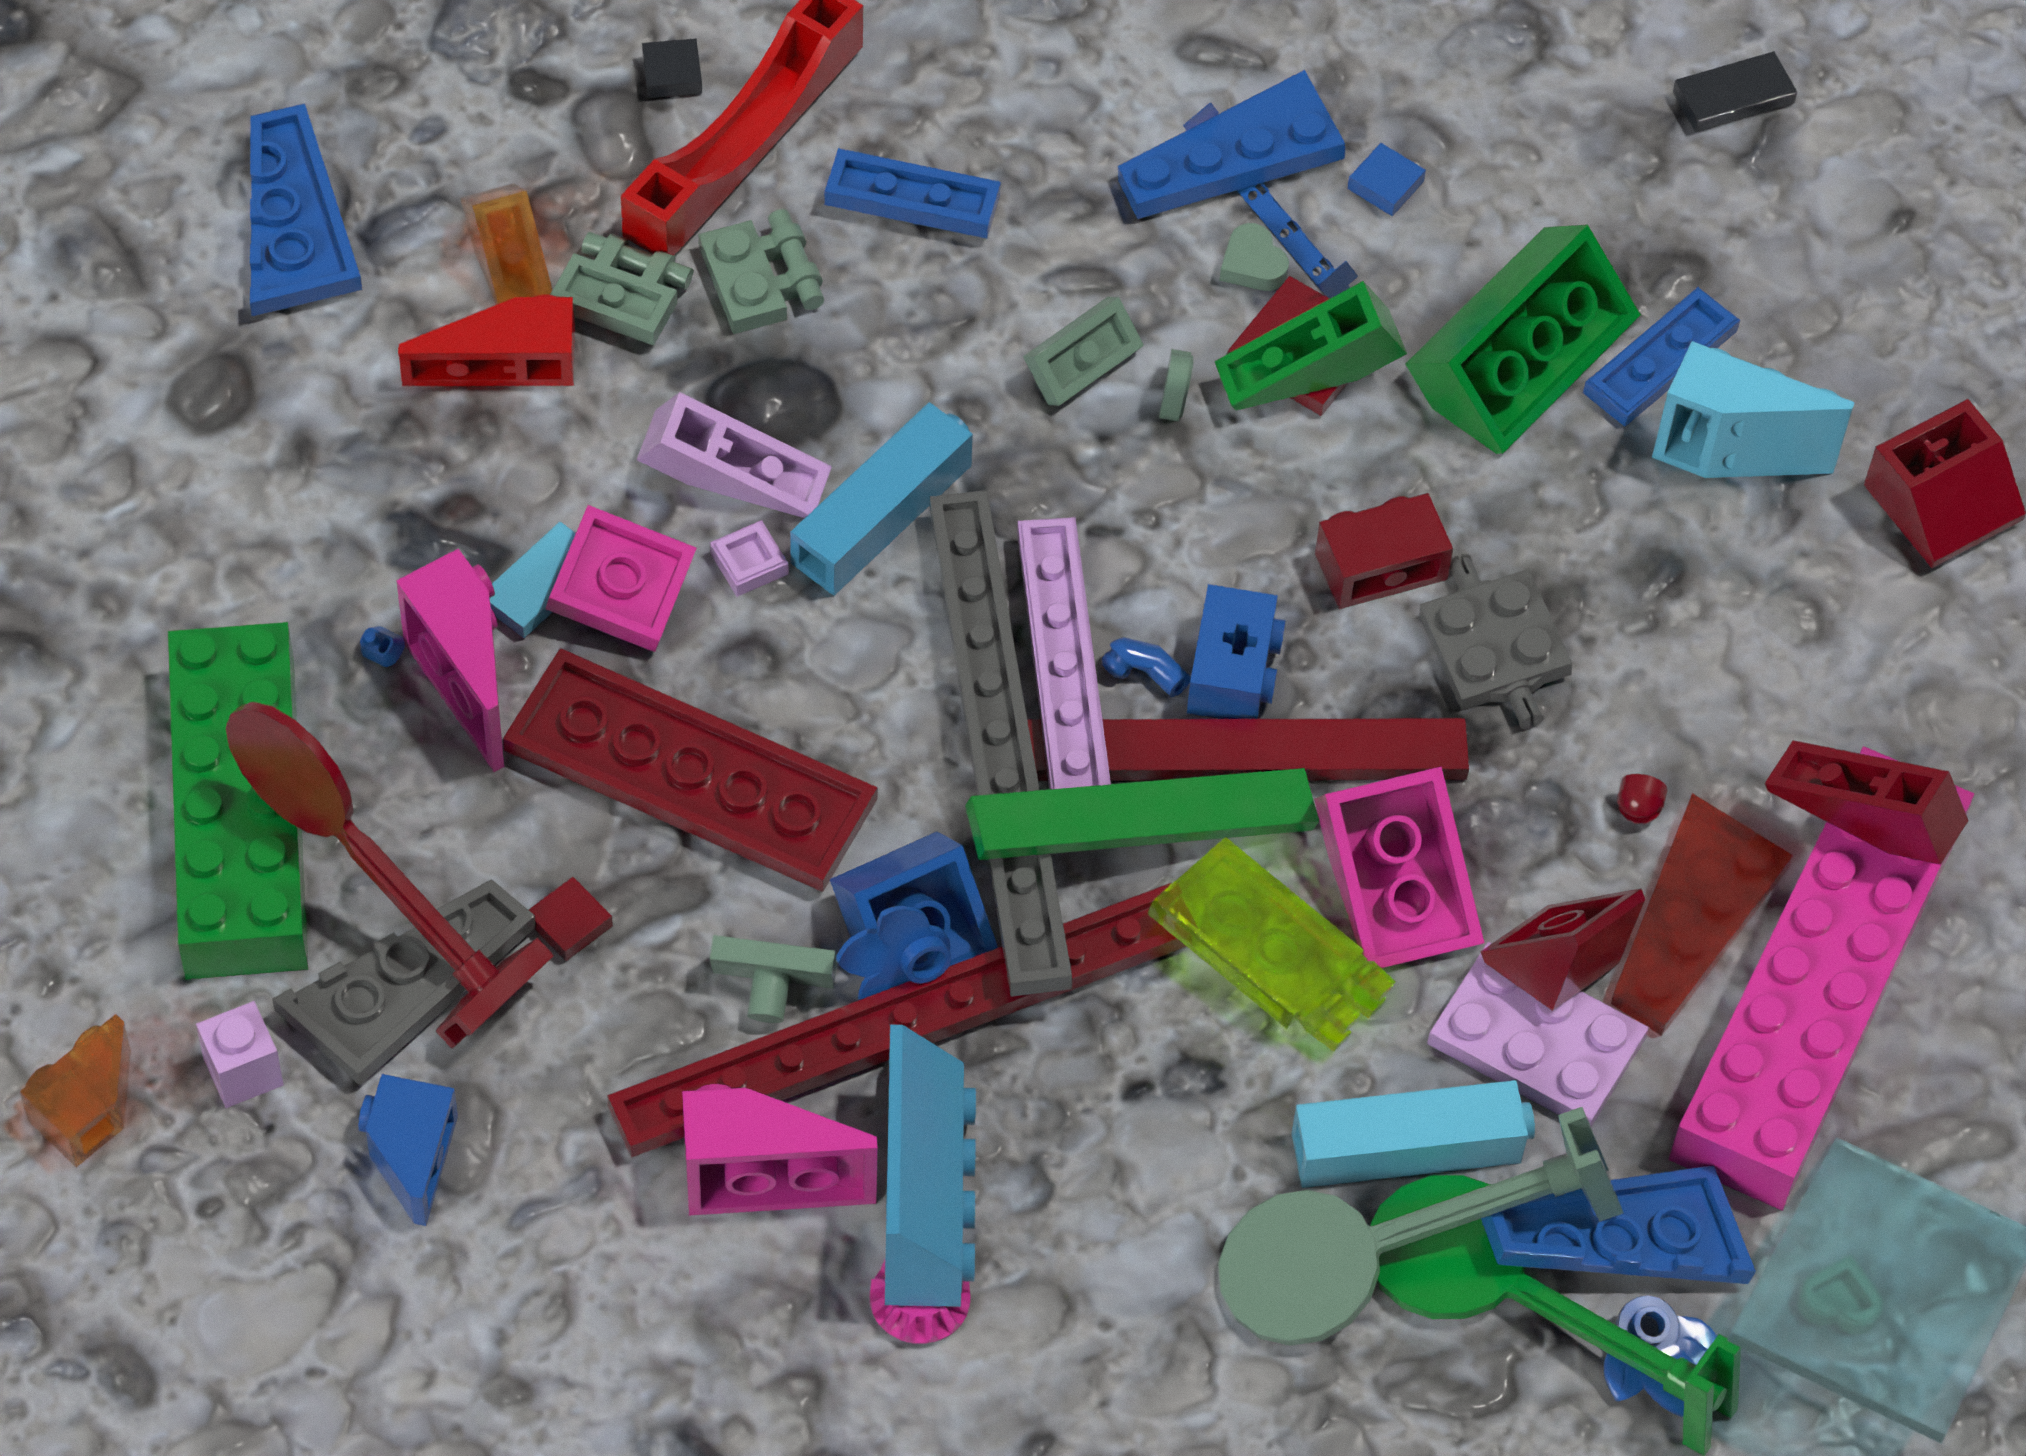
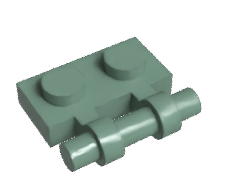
M778 209L768 216L772 229L769 235L758 237L752 220L698 234L699 250L733 334L787 320L785 301L800 297L806 310H814L824 303V297L820 290L823 282L817 265L809 262L804 247L807 241L801 226L792 222L790 214L786 209ZM784 258L788 271L785 274L774 276L769 262Z
M588 232L584 238L581 251L596 257L595 260L573 253L550 295L573 297L574 317L654 346L678 303L677 290L666 285L669 283L687 289L693 278V268L676 263L675 256L657 250L654 254L631 247L629 246V240L610 234L606 238ZM624 267L630 269L632 271L641 273L642 276H636L634 274L620 270V268Z

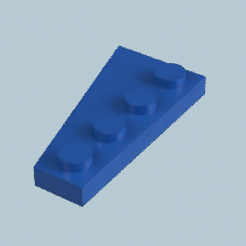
M1303 70L1119 165L1118 182L1137 219L1343 160L1345 159V142L1309 76Z
M305 103L250 116L251 315L256 316L362 290L358 266Z
M1714 1165L1610 1180L1621 1204L1623 1214L1601 1222L1581 1188L1555 1197L1554 1193L1481 1218L1498 1265L1749 1284L1756 1272Z

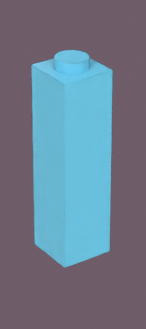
M1517 1080L1296 1105L1292 1127V1139L1302 1188L1519 1164L1522 1161L1527 1140L1534 1139L1535 1121L1530 1102L1521 1103Z

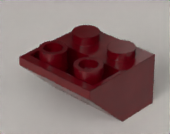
M1969 399L1875 446L1864 486L1931 568L2023 521L2026 516L2004 442Z

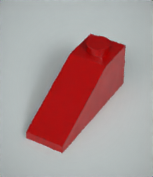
M541 294L534 297H514L400 343L398 356L402 386H574L575 323L573 297H556L549 294Z

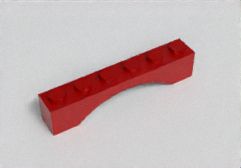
M799 0L785 16L774 40L758 67L723 113L704 132L686 146L667 156L655 158L621 194L622 236L652 254L659 250L674 256L863 47L864 5L855 0Z

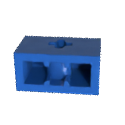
M1208 584L1190 680L1187 714L1218 719H1257L1260 702L1272 704L1277 669L1266 666L1269 653L1278 655L1281 653L1286 620L1275 618L1278 595Z

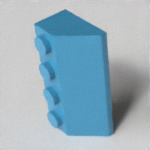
M890 1025L885 1305L961 1307L962 1282H974L975 1243H963V1229H975V1191H963V1176L975 1177L976 1139H963L964 1125H975L976 1088H964V1063L904 1025Z

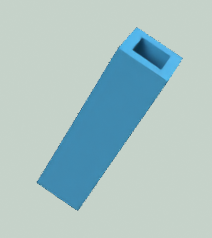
M930 402L925 405L790 532L791 564L835 596L930 506V496L942 495L972 466L973 433L970 432L967 425L956 415L945 414Z

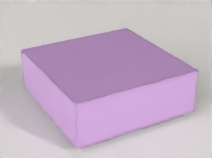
M762 520L710 542V554L736 597L789 574L788 562Z

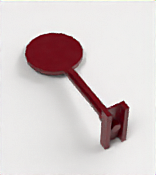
M250 702L238 707L230 714L225 728L229 749L241 773L260 798L283 819L306 833L325 838L330 836L338 838L345 846L350 857L455 970L452 975L469 993L460 1000L436 1029L437 1034L451 1049L480 1027L554 956L539 938H536L495 967L480 949L476 952L381 848L355 826L351 820L354 809L350 789L338 765L313 735L295 719L273 706Z

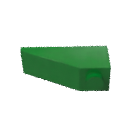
M1362 281L1214 362L1230 404L1238 411L1358 381L1405 356L1407 352L1390 310L1371 288Z

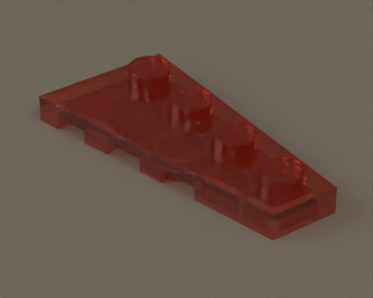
M1692 793L1614 990L1611 1004L1662 1036L1790 868L1793 855Z

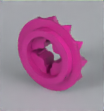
M885 1259L880 1271L874 1279H871L870 1307L873 1316L888 1334L899 1340L916 1344H926L942 1340L954 1333L967 1317L971 1300L969 1282H962L961 1307L885 1305Z

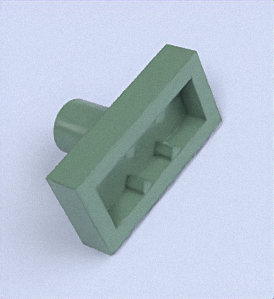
M713 935L710 953L713 973L753 978L747 1017L766 1023L783 1022L789 983L834 989L837 961L836 953L833 950Z

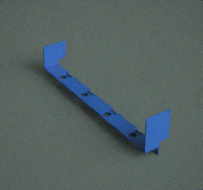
M1209 103L1188 120L1183 127L1187 131L1218 115L1219 112L1212 103ZM1260 183L1266 190L1263 195L1255 187L1256 185L1237 190L1326 297L1332 298L1350 288L1348 285L1358 275L1349 263L1344 261L1334 269L1331 262L1325 259L1303 233L1297 222L1293 221L1263 183ZM1252 191L1257 192V197L1254 200L1248 198L1249 193ZM1292 221L1298 228L1295 233L1287 225L1288 222ZM1288 229L1289 235L1285 238L1281 237V231ZM1322 259L1331 267L1329 270L1326 271L1321 265L1320 261ZM1316 267H1320L1322 270L1318 276L1313 275V269Z

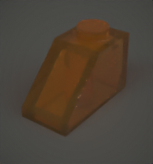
M512 183L460 198L474 252L495 304L497 305L514 297L550 295L553 289L527 190Z

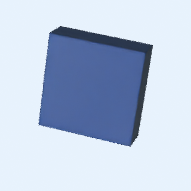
M1380 143L1349 176L1347 189L1393 216L1422 185L1426 170L1383 143Z

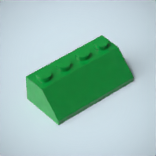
M1588 224L1544 227L1405 365L1434 411L1495 454H1503L1641 314Z

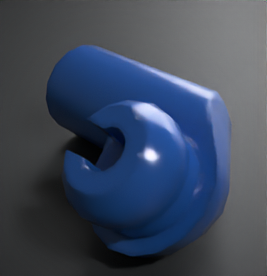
M1122 637L1111 642V649L1102 656V666L1115 678H1127L1133 668L1146 672L1171 698L1182 693L1191 680V676L1163 648L1156 644Z

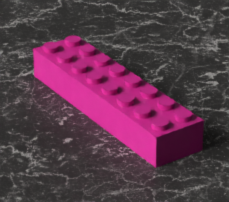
M1865 746L1860 751V754L1895 760ZM1955 785L1967 815L1975 793ZM1828 822L1825 823L1682 1118L1668 1160L1687 1169L1714 1165L1721 1184L1783 1211L1953 846L1942 864L1939 865L1888 854Z

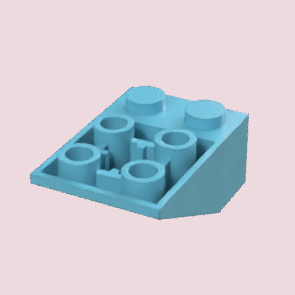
M1692 341L1667 393L1652 458L1704 478L1833 474L1855 402L1842 398L1831 390L1816 388L1786 377L1775 369L1762 368L1738 359L1722 349L1709 348Z

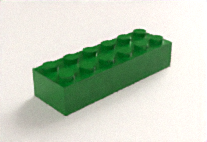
M288 622L168 631L178 946L185 979L309 970L302 830L283 819L260 798L246 780L229 749L225 729L230 714L238 707L250 702L273 706L297 721L294 656Z

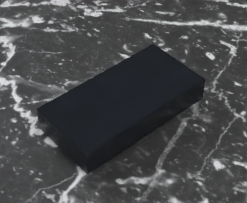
M1775 51L1676 79L1673 87V93L1695 133L1795 103L1797 90Z

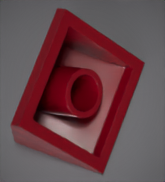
M1640 888L1547 905L1480 951L1484 963L1553 1011L1620 963L1646 900L1643 891Z

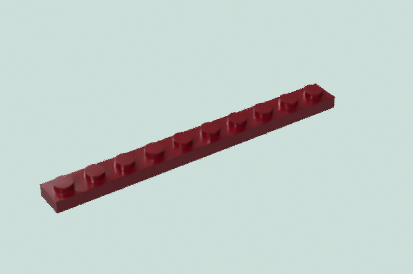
M1172 883L1063 923L1072 973V989L1011 996L1003 947H999L949 966L941 976L930 982H906L607 1095L608 1108L632 1158L684 1138L683 1091H696L706 1085L722 1084L731 1089L748 1088L782 1101L889 1060L890 1025H904L926 1040L934 1043L1195 944L1197 931Z

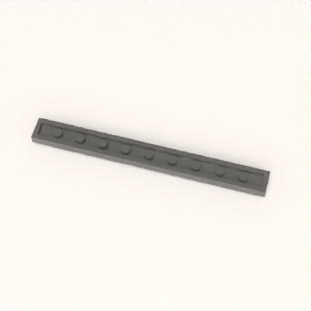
M987 490L930 496V515L977 795L1039 790ZM1051 854L988 859L1010 995L1019 996L1072 989V973Z

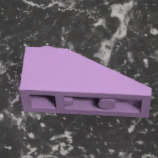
M681 392L655 410L637 457V461L687 485L801 518H806L818 506L832 466Z

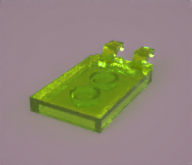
M1227 837L1222 839L1157 896L1147 913L1287 1029L1298 1020L1306 1032L1333 1052L1349 1038L1351 1034L1349 1029L1358 1021L1361 1014L1369 1019L1384 1005L1386 1001L1384 996L1396 983L1374 961H1367L1368 959L1362 955L1364 950Z

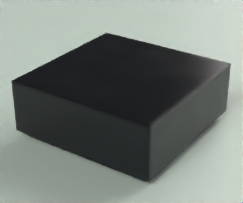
M697 38L642 43L647 98L702 94V77Z

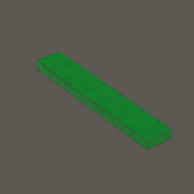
M1305 768L971 796L965 805L979 860L1313 831L1319 823Z

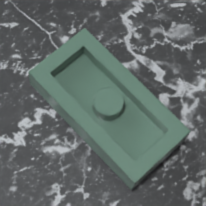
M1106 297L1025 354L1023 358L1047 404L1060 406L1139 350L1144 344L1120 298Z

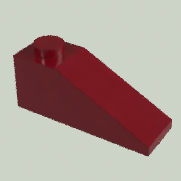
M1795 740L1791 742L1764 783L1768 792L1888 854L1939 865L1942 864L1969 821L1949 771Z

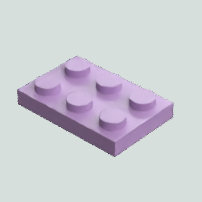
M1487 942V944L1485 945L1484 949H1485L1486 947H1488V946H1489L1490 944H1492V943ZM1480 953L1430 1031L1427 1044L1497 1082L1517 1080L1519 1094L1558 1115L1583 1107L1592 1127L1644 1043L1649 1027L1582 991L1552 1011L1484 963Z

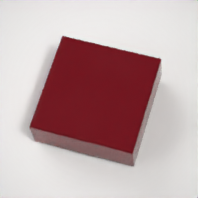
M571 877L528 909L535 915V930L565 961H568L613 927L612 915L574 877Z

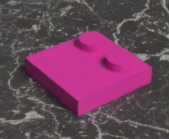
M587 505L545 609L656 652L697 548Z

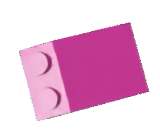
M458 548L396 580L403 638L406 648L493 772H496L504 767L493 638V630L498 627V623L490 607V598L495 596V592L485 570L479 564L472 567Z
M1442 767L1336 791L1314 799L1328 858L1366 972L1484 944Z
M710 1084L700 1087L696 1091L682 1092L689 1216L876 1204L877 1136L748 1088L731 1089L722 1084Z

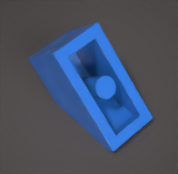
M381 1074L375 1096L366 1095L363 1100L358 1129L361 1132H366L371 1160L412 1222L417 1225L426 1226L458 1119L455 1089Z

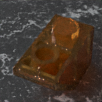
M117 1014L101 1026L95 1025L83 1032L75 1042L72 1050L53 1065L46 1064L36 1070L28 1079L25 1088L20 1091L27 1120L76 1168L124 1129L131 1049L125 1023Z

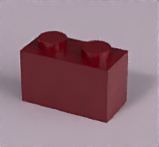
M1429 493L1410 498L1406 496L1395 497L1380 506L1358 512H1339L1328 520L1319 522L1315 549L1316 558L1339 609L1448 580L1453 554V546Z

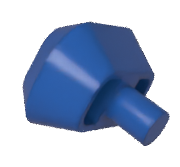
M382 626L366 629L360 639L362 656L384 667L395 664L405 647V641L402 636Z

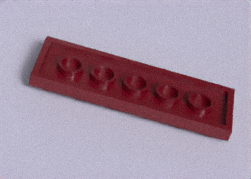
M562 648L556 653L503 737L504 751L821 892H824L878 799V787Z

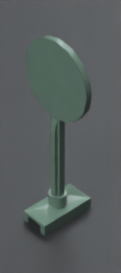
M1583 1107L1558 1115L1566 1150L1565 1154L1543 1161L1544 1166L1375 1226L1367 1225L1361 1213L1339 1197L1311 1190L1278 1194L1248 1210L1228 1234L1218 1262L1220 1292L1236 1321L1262 1340L1289 1346L1323 1341L1349 1326L1370 1302L1380 1273L1379 1256L1384 1252L1554 1193L1555 1197L1580 1188L1583 1190L1600 1222L1623 1214L1621 1204L1607 1174V1171H1609L1607 1163Z

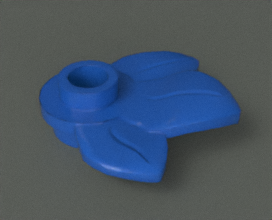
M893 906L880 913L877 929H865L850 937L837 953L836 961L845 971L865 977L858 992V1000L909 981L927 983L941 976L951 962L950 940L941 928L929 925L928 918L923 911L915 907Z
M1644 1295L1632 1299L1621 1308L1616 1320L1618 1327L1675 1359L1684 1357L1696 1365L1717 1337L1712 1328L1702 1320L1694 1317L1677 1316L1667 1302L1655 1296ZM1643 1316L1652 1317L1657 1322L1659 1330L1656 1337L1646 1335L1641 1329L1640 1322ZM1607 1353L1604 1360V1376L1607 1386L1617 1402L1627 1400L1644 1389L1661 1407L1679 1417H1683L1684 1402L1664 1391L1663 1384Z

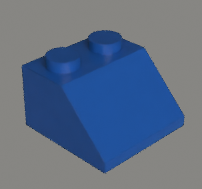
M938 831L830 879L851 937L865 929H877L878 917L883 910L893 906H909L923 911L928 918L929 925L937 926L945 932L950 940L951 962L949 966L998 948L963 846Z

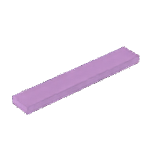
M1076 518L1018 521L1017 537L1049 789L1111 784Z

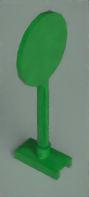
M1430 1175L1403 1185L1379 1205L1370 1226L1378 1225L1491 1184L1464 1175ZM1481 1218L1389 1250L1379 1256L1380 1273L1377 1279L1378 1287L1404 1310L1432 1320L1467 1319L1494 1309L1504 1299L1510 1298L1663 1384L1664 1391L1684 1402L1682 1444L1703 1456L1711 1448L1713 1411H1718L1731 1419L1738 1410L1741 1345L1718 1334L1697 1365L1684 1357L1675 1359L1524 1273L1526 1267L1498 1265Z

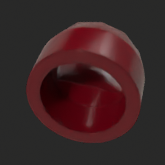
M1625 775L1621 779L1617 795L1619 810L1629 822L1648 824L1657 819L1663 810L1668 788L1664 782L1650 775Z

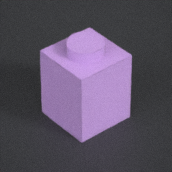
M255 1001L196 1023L203 1059L225 1108L284 1086L277 1049Z

